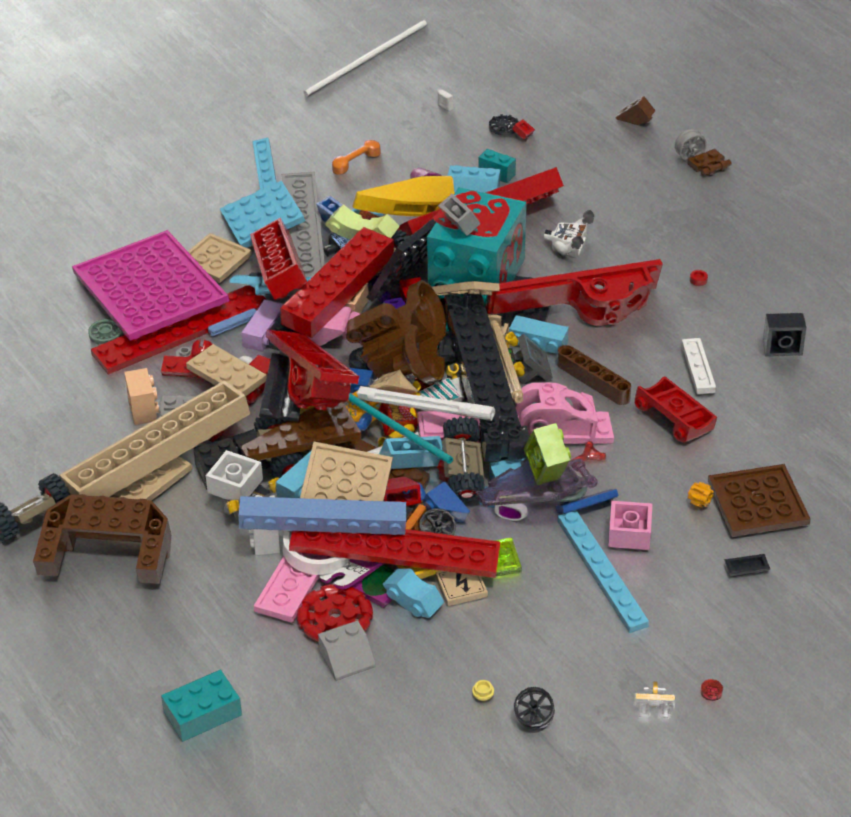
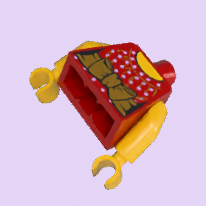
M381 403L378 407H373L413 433L418 426L415 408ZM381 422L385 435L389 436V438L380 437L378 439V447L383 446L385 439L404 438L405 436Z

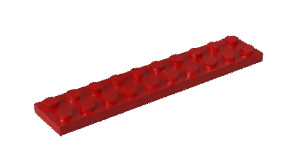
M246 285L227 293L229 301L220 306L213 307L188 319H183L155 332L140 336L137 339L129 340L126 335L92 348L91 354L109 375L209 333L208 327L252 308H255L257 311L263 301L267 299L263 295H256L255 287Z
M405 529V535L292 531L289 543V551L496 578L500 541Z

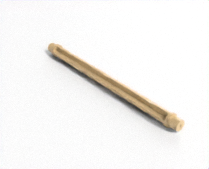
M492 320L490 324L510 387L511 396L516 403H521L523 401V392L499 323L496 320Z

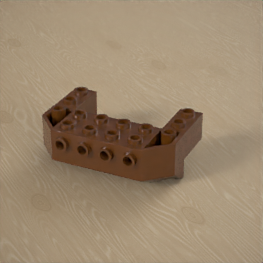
M71 494L46 510L33 559L37 575L58 576L64 551H74L76 539L84 538L141 543L136 565L139 583L160 584L165 558H170L172 534L169 521L152 500Z

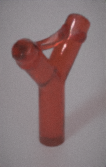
M588 441L583 454L569 461V468L572 469L586 460H605L606 453L599 452L594 448L593 442Z

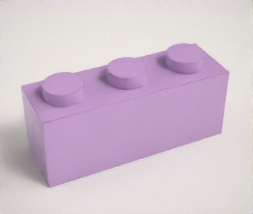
M268 300L263 301L242 331L243 347L264 351L266 346L269 345L266 331L271 328L280 316V308L284 304Z

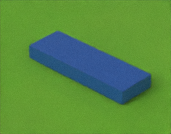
M617 489L605 490L573 502L557 505L556 510L557 513H568L616 498L619 496Z

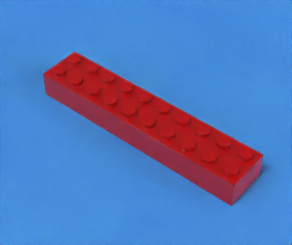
M555 167L486 193L531 204L539 199H545L558 193L559 188L564 185L558 169ZM441 209L408 220L399 225L397 230H402V233L405 232L406 236L409 235L410 237L433 219Z

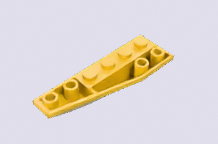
M420 176L356 192L352 207L375 213L419 217L439 210L438 205L451 194L454 195L452 176Z

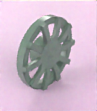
M112 319L98 320L88 329L90 340L98 345L121 337L123 332L119 327L113 329L117 324Z

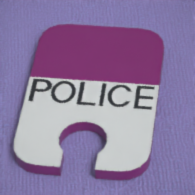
M349 559L347 564L333 573L320 575L319 577L321 582L328 584L337 576H345L333 584L336 588L347 589L384 563Z

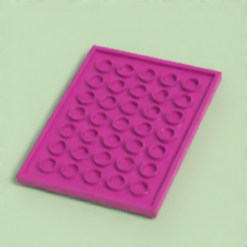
M168 230L72 266L73 273L129 340L155 332L158 329L170 326L183 319H188L193 315L205 312L229 301L228 294Z

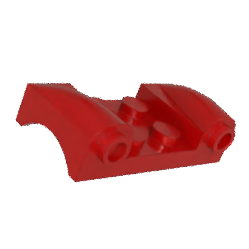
M666 376L662 377L659 382L650 388L637 387L635 406L642 411L655 407L669 420L674 422L673 434L680 442L684 443L696 439L715 428L717 416Z

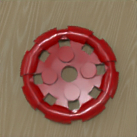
M334 584L321 586L320 590H313L308 593L297 611V621L300 628L304 629V634L319 642L318 634L357 621L355 619H359L361 627L366 632L370 627V620L373 619L372 604L370 600L366 599L364 593L354 587L339 589ZM332 614H339L340 616L335 618V617H333V616H331V615H332Z

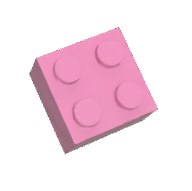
M612 501L608 547L650 550L652 504Z

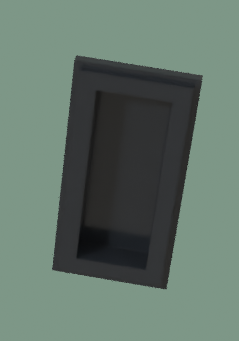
M765 554L724 559L731 577L763 573L770 570Z

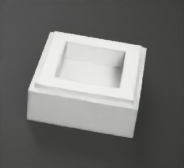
M442 89L437 91L438 105L448 111L452 110L453 95Z

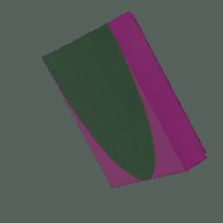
M382 565L351 587L364 593L366 599L385 608L392 599L387 595V590L383 583L395 571Z

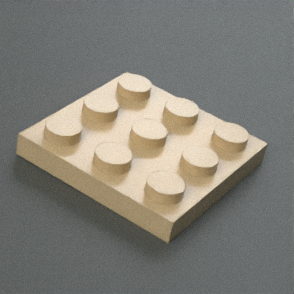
M211 233L188 251L218 283H221L252 256V250Z

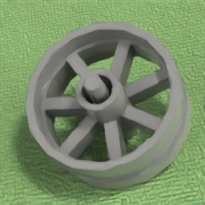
M689 129L677 137L674 148L682 159L688 161V158L704 153L707 142L699 131Z

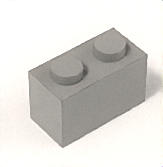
M453 194L438 205L447 219L466 236L480 225L474 213Z

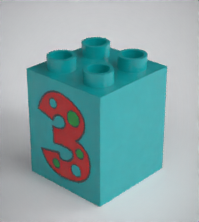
M458 187L454 196L474 190ZM476 191L481 196L480 201L464 203L465 205L475 203L487 206L490 213H494L495 211H492L488 202L499 198L506 200L510 212L498 235L494 237H482L472 234L466 236L460 229H451L436 222L427 236L428 284L431 287L474 281L498 284L512 282L525 260L526 202ZM468 195L466 198L471 200L474 199V196ZM497 202L494 206L501 207L502 204ZM475 208V209L473 210V212H474V213H479V212H481V210L478 209V208ZM445 295L438 296L439 298L445 299ZM482 295L484 307L486 306L488 295Z

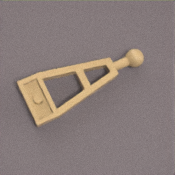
M474 281L432 288L438 296L464 294L465 292H468V294L481 293V295H492V292L499 291V284Z

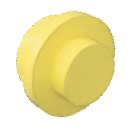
M479 680L473 686L472 694L476 699L486 701L493 697L494 687L487 680Z

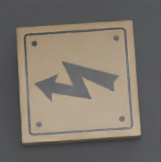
M446 571L436 572V579L447 606L488 597V591L481 576Z

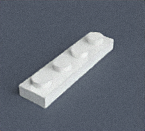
M682 339L681 346L696 394L715 393V382L701 339Z

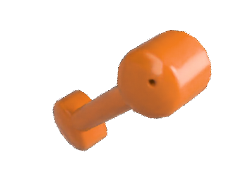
M367 140L364 142V146L350 154L336 157L332 162L333 173L337 175L346 173L349 169L348 162L363 153L370 157H378L381 154L380 144L375 140Z

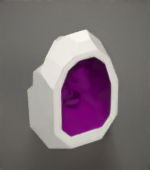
M499 493L495 503V513L498 516L515 521L521 520L528 515L526 505L520 503L519 499L514 498L509 493Z

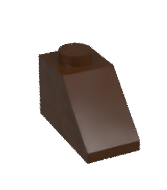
M642 96L622 108L615 118L634 125H640L643 122L646 124L652 120V115L656 110L645 96Z

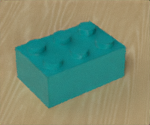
M221 669L161 695L163 712L182 742L242 716L240 697Z

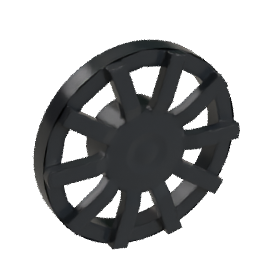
M500 114V116H493L489 121V130L497 135H511L516 132L510 129L519 121L517 118L512 117V115Z

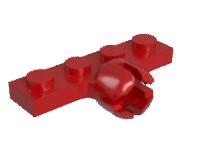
M201 339L196 340L192 344L191 354L187 357L164 355L161 368L162 375L202 378L188 370L186 363L210 347L212 343L204 340L203 347H201Z

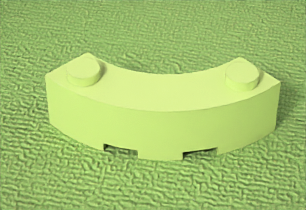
M344 204L325 223L333 233L350 240L363 227L389 238L399 228V225L388 214L367 220L351 211Z

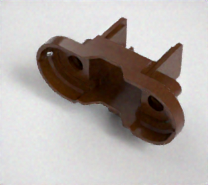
M421 280L410 285L407 291L406 304L397 309L392 304L384 303L348 320L346 327L347 341L361 344L364 348L361 358L364 362H367V366L378 379L385 374L401 370L404 376L412 373L417 379L426 384L435 383L444 377L445 359L437 356V346L446 335V316L438 295L427 282Z

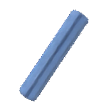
M252 308L209 326V334L216 336L249 322L256 313V309Z

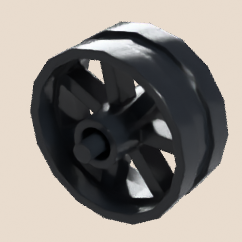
M435 508L423 514L418 531L431 530V533L454 535L456 522L449 512ZM431 517H438V519L434 521ZM441 518L445 519L447 522L443 523L441 521ZM427 519L431 525L422 524ZM451 526L452 532H449L443 528Z
M528 687L517 695L514 702L516 717L519 723L527 729H542L553 720L555 714L553 699L543 688ZM533 694L542 695L538 701L533 698ZM530 696L528 703L522 701L525 697ZM545 698H547L551 704L540 706V704L544 701ZM519 704L529 708L521 713L518 712ZM542 710H550L546 718L541 713ZM531 714L529 722L523 720L522 717ZM539 716L542 721L534 723L535 717Z

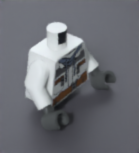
M591 210L584 212V219L581 218L575 223H558L555 231L545 230L544 240L552 241L553 251L561 255H568L574 258L579 257L587 238V223L591 224L594 221V214Z

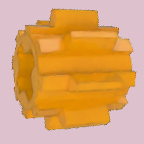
M695 482L690 487L687 498L691 500L690 503L693 505L707 507L713 498L714 490H711V486L703 482H699V484Z

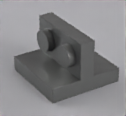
M525 334L519 336L518 341L521 350L516 352L514 357L516 363L521 362L524 365L525 373L524 376L518 377V380L524 384L537 374L546 381L552 379L553 376L546 353Z

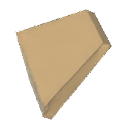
M401 370L385 374L370 385V388L412 394L418 392L401 373Z

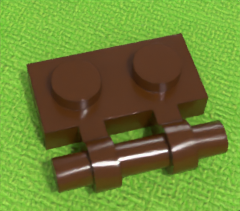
M712 149L688 158L687 164L696 172H701V175L704 176L712 175L718 170H725L728 166L732 165L730 159L725 160V157L716 149Z

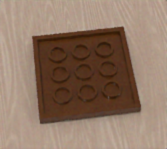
M785 464L708 475V483L711 486V490H714V497L732 537L810 525L811 518Z

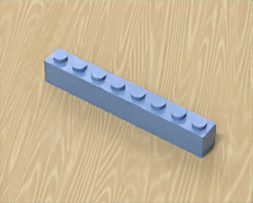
M240 496L239 529L405 535L406 502Z

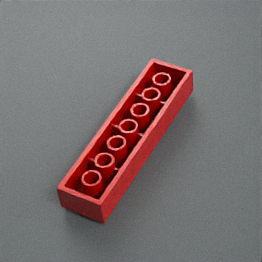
M281 217L250 234L264 282L275 300L286 297L290 291L298 290L307 283L292 237Z
M363 227L280 308L281 325L313 338L389 261L394 253V239Z

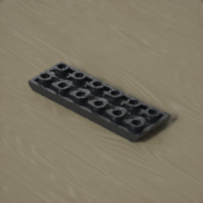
M276 353L271 355L259 417L299 421L301 408L297 407L288 395L290 361L287 356Z

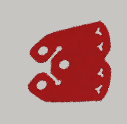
M468 191L455 196L463 204L478 202L481 199V196L476 191ZM468 195H473V196H474V199H471V200H470V199H467L466 197H467ZM499 198L488 202L492 211H495L494 213H490V210L484 205L477 203L466 205L472 212L475 208L481 210L479 213H474L480 225L475 228L477 231L473 230L470 234L482 237L497 236L510 212L506 200ZM499 202L502 206L495 207L494 204ZM442 210L433 217L442 226L458 229L447 219Z

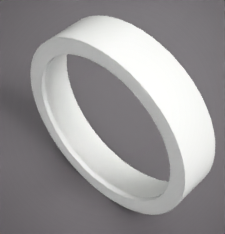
M284 530L283 555L292 567L301 572L313 575L329 574L341 569L349 561L348 558L340 557L314 560L303 557L295 551H289V536L292 534V531Z

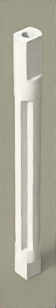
M360 386L357 392L358 398L365 401L431 410L492 421L495 415V408L491 406L449 401Z

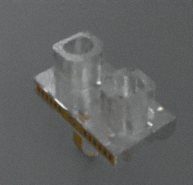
M653 681L652 688L644 687V693H635L634 707H637L638 717H650V707L659 708V717L671 718L676 695L666 694V688H658V683Z

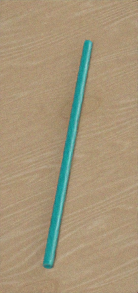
M349 394L348 401L444 462L448 464L453 462L452 456L353 394Z

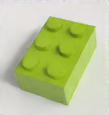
M556 423L533 429L524 448L537 485L560 479L571 459L570 450L568 447H565L563 442V432L561 429H558Z

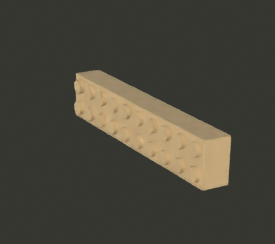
M222 381L59 475L61 481L65 482V486L69 489L68 492L72 495L85 494L87 496L111 497L114 493L128 487L138 479L145 477L150 472L162 467L167 462L176 459L179 455L193 449L203 441L210 439L215 434L250 415L246 396L226 381Z

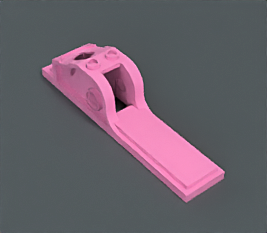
M549 382L531 383L521 388L523 401L521 403L514 402L520 424L521 426H527L529 435H531L533 429L556 423L558 429H561L563 432L564 444H613L614 434L609 413L596 412L591 395L583 392L578 393L567 389L564 385ZM566 398H569L572 401L573 406H571L567 402ZM437 411L417 412L419 436H440L441 440H443V423L447 422L448 419L452 420L454 417L458 419L460 415ZM535 423H543V425L540 427L534 426Z

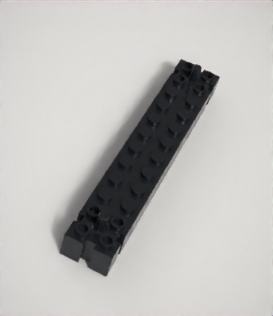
M468 292L464 293V297L458 294L445 295L444 312L446 322H448L447 327L468 403L495 408V415L492 421L474 418V420L478 421L480 438L478 440L482 446L484 462L500 461L501 457H507L508 460L524 459L526 441L523 431H520L521 424L511 396L487 310L484 307L483 297L481 293L468 294Z

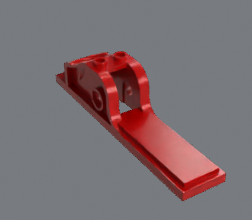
M661 259L499 283V291L492 292V295L487 296L485 307L487 314L494 315L567 304L575 308L579 317L590 325H612L623 321L629 314L636 310L639 311L647 305L650 291L657 287L663 263ZM595 285H601L603 289H598Z
M276 330L266 331V338L289 357L288 395L297 407L307 409L308 406H315L318 410H327V408H335L339 403H345L349 400L351 383L358 384L359 376L301 333Z

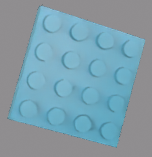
M282 181L273 183L271 186L260 189L251 195L242 197L220 208L237 242L246 248L253 245L251 233L280 217L287 229L305 222L302 212Z

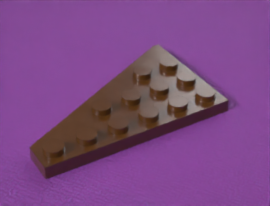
M341 402L337 407L327 408V410H318L314 406L301 413L299 421H286L242 445L241 453L245 457L259 461L312 449L314 442L333 445L360 439L361 431L344 403Z

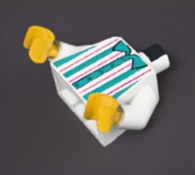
M454 363L453 365L455 371H451L449 365L446 368V374L452 377V380L447 378L422 391H419L421 388L420 383L414 381L413 386L419 392L412 393L411 395L463 402L465 399L464 389L460 377H457L458 364Z

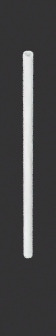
M423 20L308 88L304 91V95L308 97L425 27L427 22Z

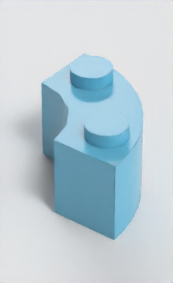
M397 569L383 583L389 598L398 602L416 617L430 618L444 603L436 586L422 581L412 569Z

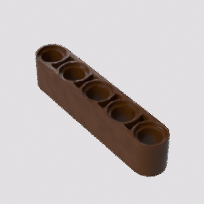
M562 345L558 348L557 365L560 369L616 404L626 405L630 402L631 383L570 345Z

